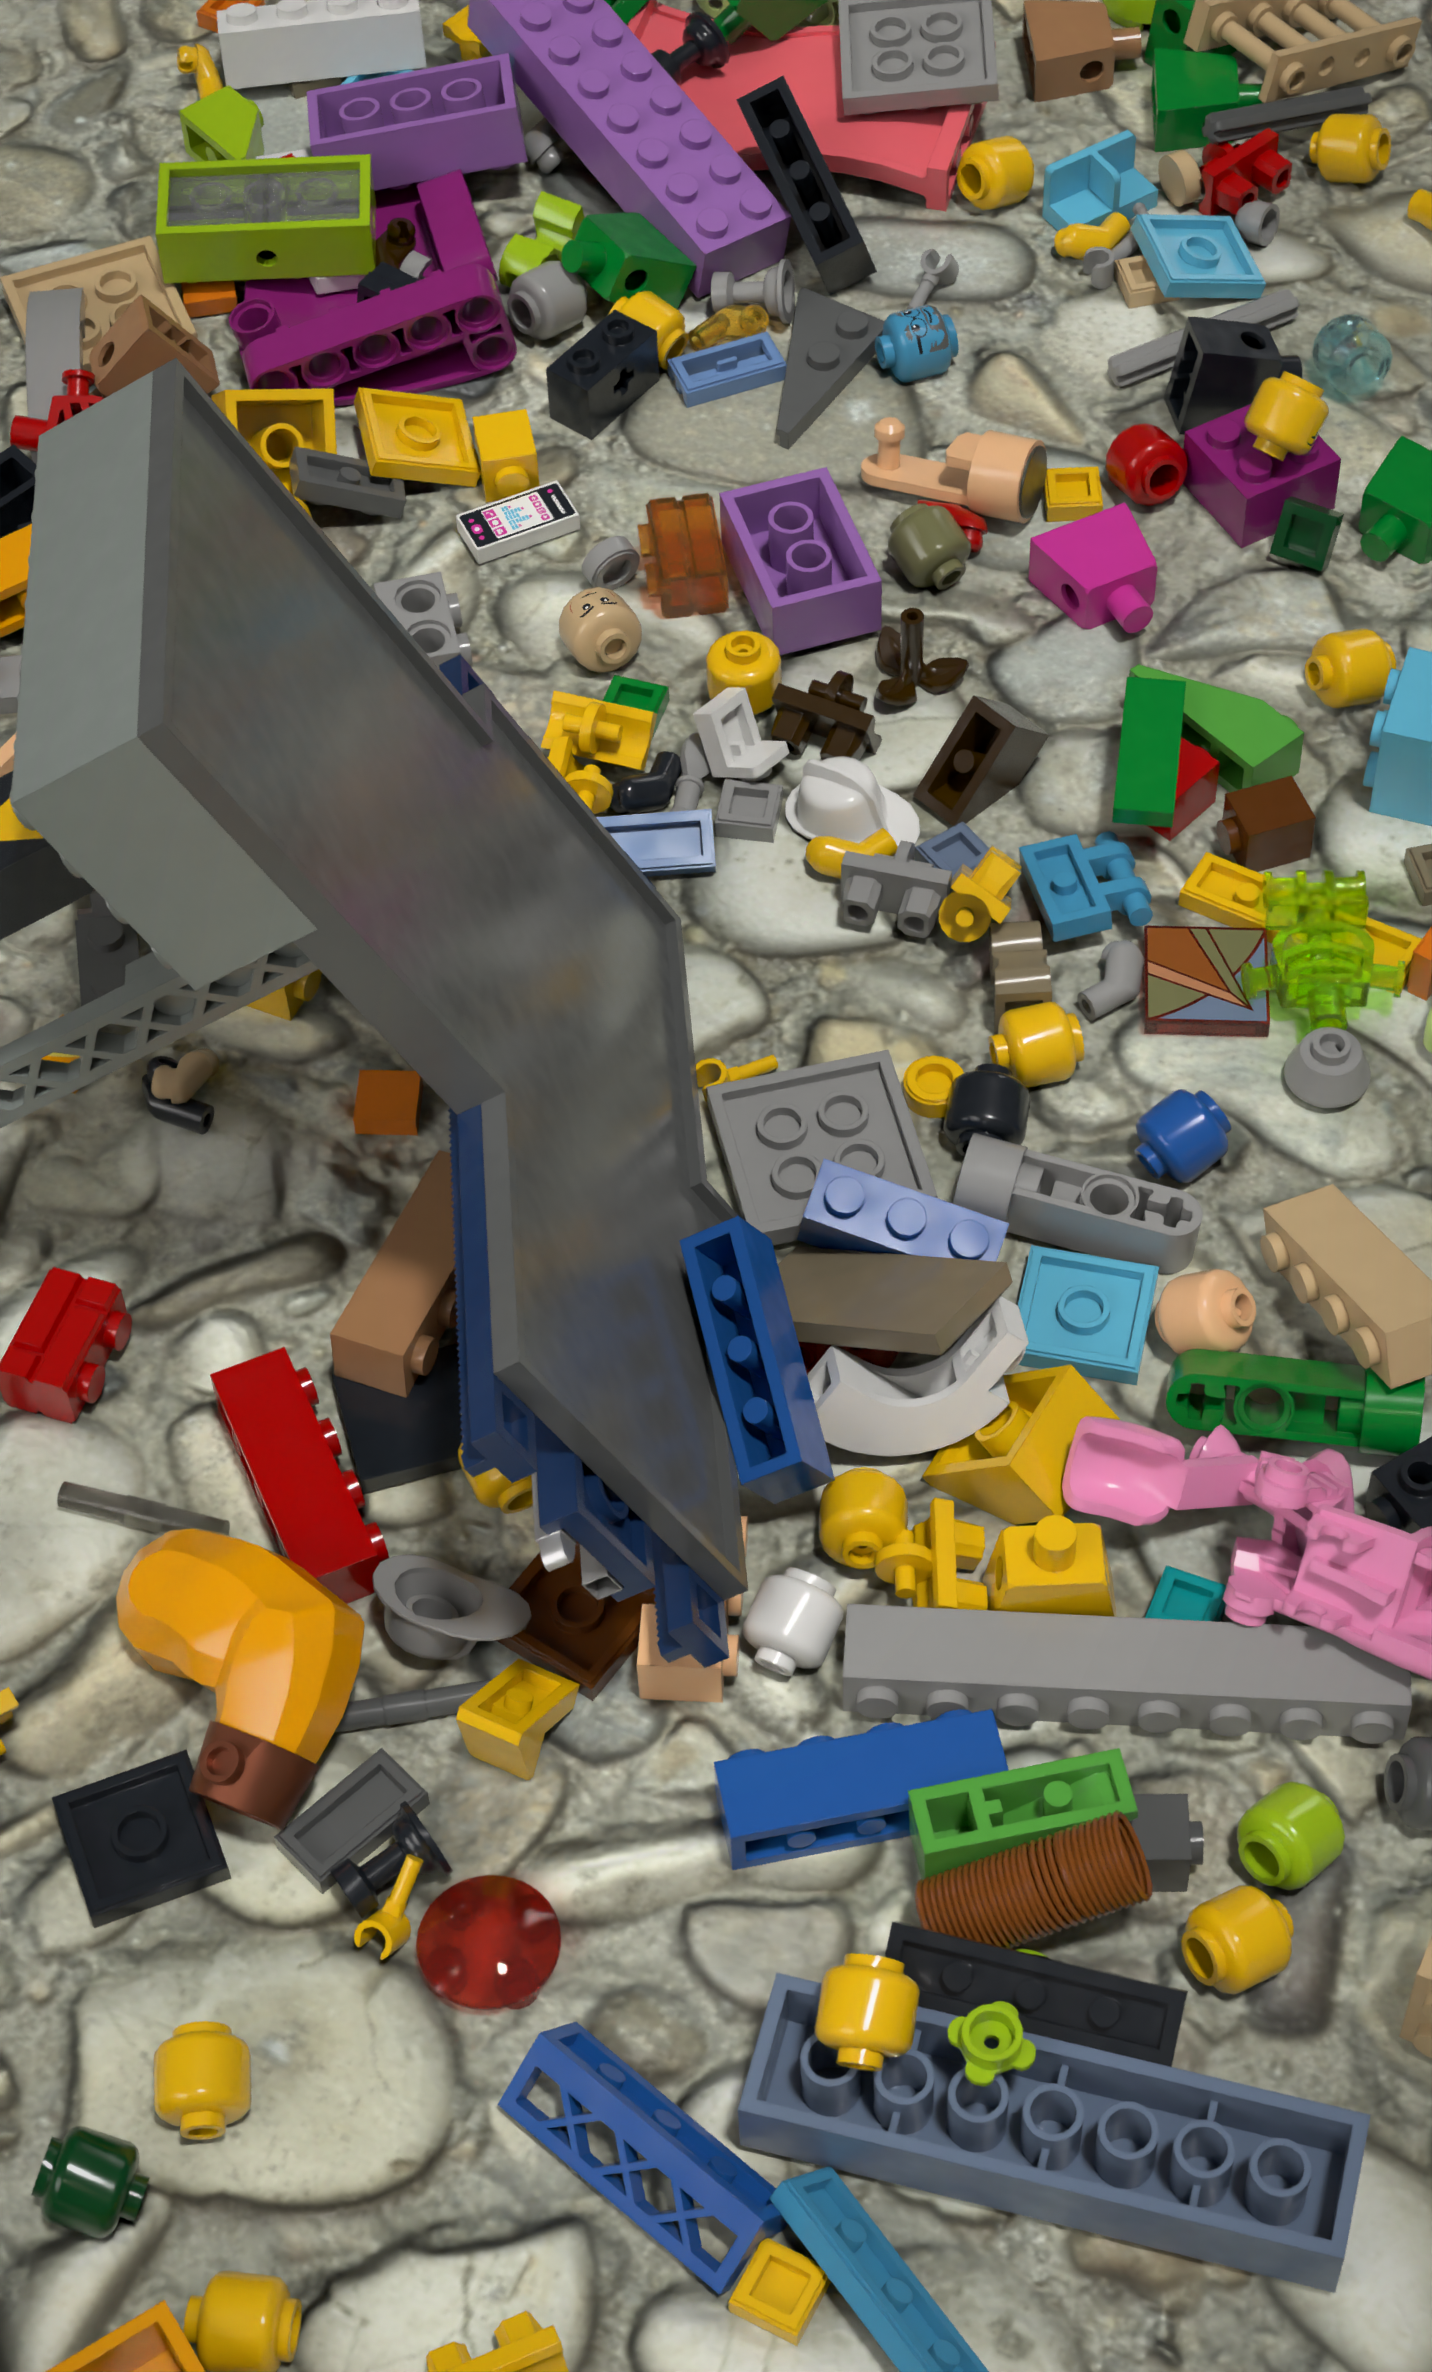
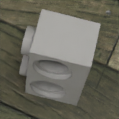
M441 572L374 583L375 594L438 668L440 664L459 654L473 667L467 633L456 634L455 628L463 626L457 593L446 594Z

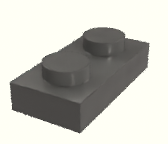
M295 446L289 462L294 496L314 505L327 504L358 510L372 516L384 515L401 518L406 504L403 479L371 476L367 460Z

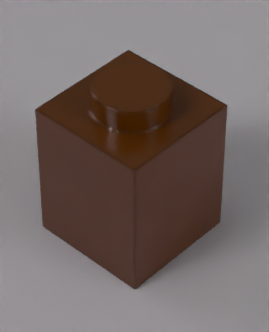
M1291 775L1226 793L1223 818L1217 822L1216 826L1217 837L1223 852L1226 855L1232 854L1238 865L1260 872L1310 858L1316 817Z

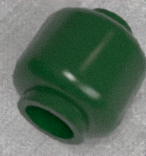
M77 2126L67 2132L63 2140L55 2137L51 2138L31 2196L42 2199L40 2206L41 2214L46 2221L103 2239L115 2230L120 2217L135 2221L150 2177L136 2173L140 2158L136 2145L84 2126Z

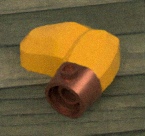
M195 1528L168 1531L141 1548L124 1570L116 1595L118 1626L135 1650L155 1671L196 1681L216 1694L215 1721H209L189 1791L246 1817L283 1830L318 1771L319 1766L316 1763L343 1718L360 1667L365 1623L358 1612L322 1585L305 1569L284 1556L261 1546L215 1531Z

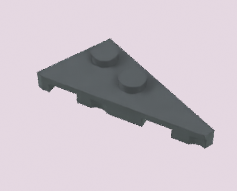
M804 287L799 290L777 424L779 446L789 450L876 355L875 338L882 336L883 320Z

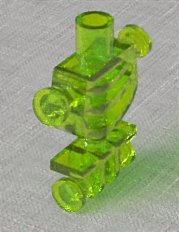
M1295 870L1294 877L1273 878L1272 872H1264L1263 905L1266 908L1265 929L1281 931L1277 933L1272 941L1269 966L1253 968L1250 962L1242 963L1241 965L1242 988L1247 1000L1256 999L1257 992L1275 990L1282 1008H1308L1310 1030L1313 1031L1323 1027L1346 1030L1348 1027L1346 1007H1365L1368 1001L1369 988L1394 991L1393 997H1401L1405 961L1398 960L1397 966L1374 964L1375 947L1373 939L1365 930H1362L1366 926L1369 908L1364 870H1357L1355 876L1334 877L1333 870H1323L1321 882H1307L1305 870Z

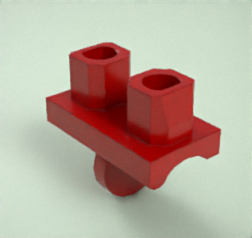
M1266 128L1243 144L1236 143L1232 146L1228 142L1221 144L1208 143L1202 152L1203 165L1199 167L1205 185V197L1199 203V212L1205 216H1214L1225 209L1236 216L1238 210L1246 203L1257 201L1259 186L1264 187L1275 195L1286 189L1291 181L1292 163L1277 153L1279 134Z

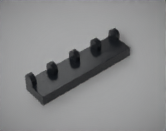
M899 1921L892 1922L885 1957L905 1964L903 1974L914 1980L919 1987V2007L967 2017L972 2010L979 2006L1004 2001L1012 2004L1017 2009L1023 2032L1172 2067L1188 1991L987 1944L974 1939L912 1926L911 1924Z

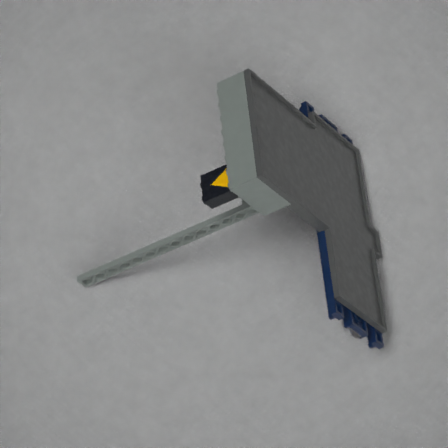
M175 358L39 435L34 505L31 514L32 531L30 555L28 557L27 596L24 605L25 622L23 645L21 647L20 687L17 696L18 713L16 739L14 742L13 771L0 777V940L97 891L105 899L112 915L120 923L130 924L150 945L152 952L126 965L125 985L0 1048V1081L24 1084V1086L14 1091L0 1089V1128L319 969L450 1107L448 1110L450 1113L448 1117L450 1122L448 1124L451 1126L449 1128L451 1132L449 1135L451 1147L449 1149L452 1151L450 1153L452 1157L450 1160L452 1163L450 1175L452 1176L451 1182L453 1183L451 1186L453 1189L451 1201L453 1202L452 1208L454 1209L452 1212L454 1215L452 1227L455 1229L453 1231L455 1235L453 1238L455 1251L453 1253L456 1255L453 1260L456 1262L454 1265L456 1268L454 1272L456 1278L454 1280L457 1282L454 1287L457 1289L455 1292L457 1295L455 1299L457 1302L456 1308L458 1309L456 1312L458 1316L456 1328L459 1331L456 1335L459 1337L457 1340L459 1344L457 1356L460 1358L457 1363L460 1365L458 1377L461 1379L458 1383L461 1386L459 1389L461 1393L459 1397L461 1400L459 1404L461 1410L459 1413L462 1415L459 1420L462 1422L460 1425L462 1429L460 1435L463 1438L460 1442L463 1444L461 1447L463 1451L461 1459L464 1469L472 1477H475L488 1470L497 1468L511 1483L532 1475L535 1541L539 1544L542 1561L548 1571L573 1562L577 1541L580 1544L582 1586L597 1600L611 1595L619 1602L652 1587L655 1588L653 1592L656 1595L654 1599L656 1602L655 1608L657 1609L655 1615L658 1617L656 1619L658 1623L656 1629L659 1631L657 1634L659 1638L657 1644L661 1656L668 1663L689 1654L704 1668L729 1658L724 1601L748 1591L736 1463L679 1240L734 1218L738 1214L707 1181L681 918L594 816V813L539 747L497 700L493 692L462 655L459 654L440 664L439 668L435 665L185 367ZM108 1024L136 1027L135 1030L125 1035L98 1031V1029ZM53 1052L80 1056V1058L70 1063L42 1060L43 1057Z

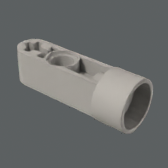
M977 1133L972 1135L953 1200L955 1205L1009 1223L1007 1230L1009 1233L1094 1256L1158 1266L1159 1273L1163 1274L1180 1272L1190 1264L1203 1217L1199 1202L1192 1195L1182 1190L1028 1150L1026 1146Z

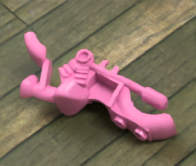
M1086 1416L1079 1421L1071 1444L1062 1483L1064 1500L1072 1509L1087 1514L1112 1518L1133 1526H1142L1160 1522L1168 1514L1170 1508L1174 1510H1189L1254 1504L1274 1516L1272 1541L1236 1537L1230 1558L1231 1576L1228 1578L1223 1600L1227 1604L1225 1614L1230 1619L1243 1625L1258 1627L1265 1624L1267 1616L1273 1615L1275 1611L1334 1635L1373 1656L1432 1681V1526L1422 1528L1410 1534L1355 1514L1351 1468L1342 1453L1328 1448L1315 1453L1303 1463H1300L1295 1458L1261 1450L1258 1459L1253 1455L1242 1453L1237 1440L1231 1432L1220 1424L1212 1431L1208 1438L1201 1436L1195 1443L1189 1459H1184L1185 1448L1181 1441L1163 1432L1139 1424L1103 1417Z

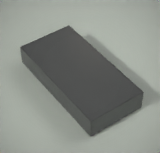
M381 1748L275 1835L276 1847L324 1894L337 1883L330 1872L333 1867L347 1858L357 1865L393 1836L392 1826L400 1817V1804L406 1801L415 1814L418 1815L430 1804L428 1792Z

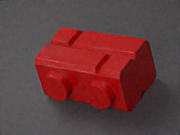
M53 1267L52 1270L50 1269L0 1361V1391L4 1402L10 1407L35 1414L40 1411L46 1417L70 1424L73 1421L76 1422L85 1402L94 1403L99 1398L105 1382L104 1365L112 1350L121 1351L129 1339L132 1317L127 1313L121 1288L115 1283L93 1277L84 1279L80 1274L56 1267Z

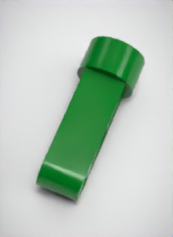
M1191 1349L1181 1353L1171 1364L1167 1385L1166 1407L1172 1419L1188 1429L1213 1431L1221 1424L1231 1434L1357 1447L1358 1453L1397 1457L1419 1444L1424 1406L1425 1377L1390 1389L1371 1368L1366 1369L1361 1365ZM1199 1383L1205 1385L1204 1394L1190 1393L1191 1384ZM1227 1385L1235 1386L1234 1400L1226 1399ZM1258 1388H1270L1278 1392L1281 1398L1271 1404H1260L1253 1401L1248 1394ZM1326 1396L1338 1397L1337 1410L1325 1409Z

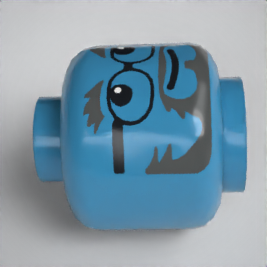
M931 305L911 308L888 315L883 324L882 336L875 338V350L880 366L883 369L891 368L893 374L904 383L945 373L950 367L951 358L956 357L959 350L957 333L951 317L947 314L941 315L939 310Z

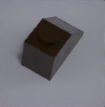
M973 695L913 796L952 826L962 821L966 824L1020 784L1049 737V734L1010 705Z

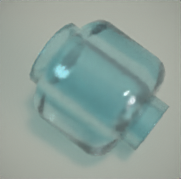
M1344 314L1330 320L1319 331L1312 349L1315 367L1335 390L1346 395H1361L1377 387L1388 374L1393 358L1390 343L1369 319L1357 314Z

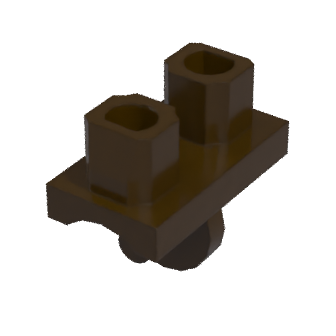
M841 670L837 671L829 684L814 679L810 683L808 693L778 683L772 696L777 715L770 736L772 741H786L790 754L802 755L813 733L827 738L820 752L822 760L839 756L860 760L864 751L875 755L882 742L881 735L875 734L874 715L864 712L867 705V697L853 693L854 679L850 673Z

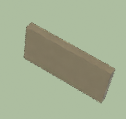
M797 1246L778 1264L798 1342L939 1356L1013 1283L1007 1262Z

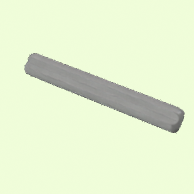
M1282 289L1210 318L1262 324L1271 329L1294 320L1298 316L1297 307L1299 302L1297 297L1293 296L1290 289ZM1184 328L1111 356L1108 360L1109 369L1107 370L1109 378L1113 380L1116 386L1124 387L1172 368Z

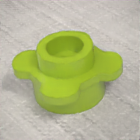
M997 2001L992 2004L979 2006L972 2010L967 2017L959 2016L953 2019L948 2027V2041L952 2046L960 2049L967 2063L965 2066V2076L974 2085L988 2086L993 2083L996 2075L1013 2068L1025 2071L1035 2061V2045L1023 2038V2028L1018 2018V2011L1008 2002ZM988 2038H994L999 2042V2045L995 2049H989L985 2046L984 2042Z

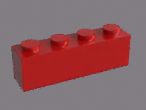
M283 1347L210 1374L219 1413L280 1555L305 1569L346 1604L374 1594L372 1575L379 1563L389 1558L388 1550L377 1523L374 1521L364 1525L358 1509L366 1505L353 1470L350 1469L341 1473L335 1457L342 1455V1450L331 1420L325 1418L318 1421L312 1409V1406L319 1404V1398L308 1369L304 1367L295 1371L286 1348Z

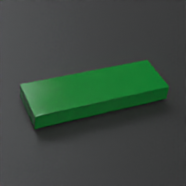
M1127 676L1112 823L1173 828L1186 681Z

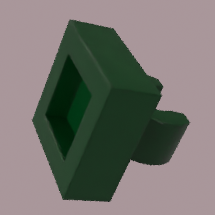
M1293 496L1289 497L1284 502L1270 554L1319 571L1325 570L1329 566L1344 514Z

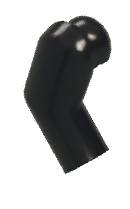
M660 752L656 755L649 773L630 775L622 778L620 782L612 784L614 790L610 804L612 810L619 814L628 812L641 814L658 811L666 807L675 789V783L682 771L680 757L673 752Z

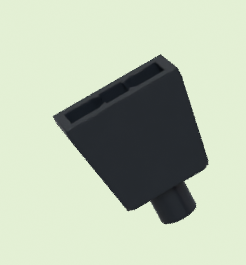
M1188 317L1164 399L1179 434H1185V431L1252 404L1262 382L1269 377L1280 379L1283 371L1302 378V363L1298 355L1281 356L1269 329L1262 324Z

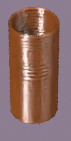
M1116 1810L1113 1814L1109 1812L1106 1816L1095 1817L1092 1821L1088 1820L1086 1823H1080L1079 1826L1075 1824L1072 1828L1068 1827L1065 1830L1056 1831L1054 1836L1048 1834L1046 1838L1041 1836L1038 1841L1033 1839L1030 1844L1026 1842L1021 1843L1018 1847L1014 1846L1011 1849L1007 1848L1004 1852L1001 1850L998 1854L987 1855L984 1859L980 1858L978 1861H972L971 1864L967 1862L964 1866L960 1865L957 1868L954 1867L951 1870H946L944 1873L940 1872L937 1875L934 1874L931 1877H926L924 1880L920 1879L916 1883L914 1895L916 1910L922 1928L1012 1949L1014 1946L1018 1947L1021 1943L1025 1945L1028 1941L1039 1940L1041 1936L1052 1935L1055 1931L1061 1932L1063 1928L1068 1930L1072 1925L1076 1927L1080 1922L1085 1924L1088 1919L1093 1921L1096 1917L1100 1919L1102 1915L1114 1914L1116 1910L1127 1909L1130 1905L1134 1907L1137 1903L1141 1905L1143 1901L1148 1902L1152 1896V1882L1138 1837L1127 1817Z

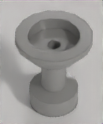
M781 259L777 267L770 268L767 271L764 281L735 282L732 272H714L711 281V302L714 314H733L737 303H765L766 309L771 315L780 317L781 322L784 324L791 323L795 304V284L790 260Z

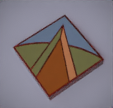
M1144 925V1034L1269 1036L1270 1005L1267 928Z

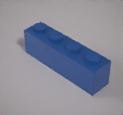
M740 1216L679 1240L741 1485L768 1501L777 1504L835 1481L772 1240Z
M965 1709L952 1710L941 1714L935 1720L905 1726L895 1722L883 1723L863 1734L837 1739L830 1736H815L802 1741L795 1747L768 1752L760 1749H747L731 1755L727 1760L714 1762L716 1798L732 1870L911 1836L909 1830L908 1790L1009 1770L992 1709L971 1712Z

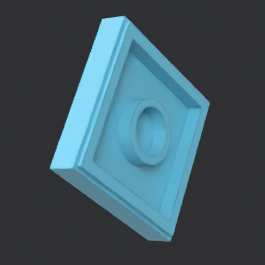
M1140 214L1135 216L1131 231L1164 297L1261 298L1266 282L1231 216Z
M1031 1245L1018 1302L1029 1344L1018 1365L1046 1369L1071 1364L1081 1376L1137 1385L1158 1281L1159 1267Z

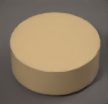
M1178 150L1161 157L1158 165V174L1166 197L1173 205L1178 207L1196 201L1201 195L1202 177L1194 158L1184 150Z

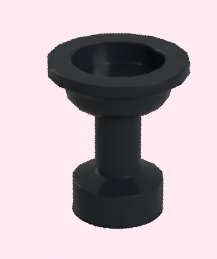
M692 12L686 18L682 46L670 54L662 49L652 53V56L678 86L682 82L681 71L693 62L701 66L722 68L729 62L730 57L728 44L722 31L709 16L702 12Z
M406 1801L400 1804V1817L392 1826L394 1844L362 1866H358L347 1858L330 1870L361 1918L379 1906L376 1890L399 1875L407 1854H411L424 1861L419 1871L422 1875L442 1872L448 1876L453 1873L444 1855Z

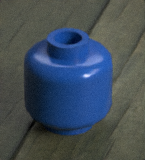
M1178 1089L1172 1091L1139 1117L1136 1123V1131L1141 1145L1134 1149V1152L1141 1164L1154 1178L1159 1179L1164 1174H1167L1176 1182L1189 1183L1227 1153L1228 1139L1226 1134L1231 1130V1124L1216 1102L1204 1091L1199 1090L1193 1094L1185 1089Z

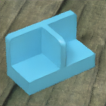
M1125 130L1049 164L1044 170L1042 217L1059 231L1070 224L1076 223L1100 226L1113 212H1118L1127 219H1131L1136 216L1133 213V206L1136 203H1143L1147 211L1157 207L1158 189L1134 168L1136 136L1131 131Z

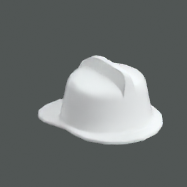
M839 756L822 761L809 759L803 767L801 783L791 791L785 803L786 820L792 829L811 840L818 836H833L860 843L880 828H884L893 837L898 847L901 840L916 844L920 836L919 817L911 804L898 794L878 785L869 767L855 758Z

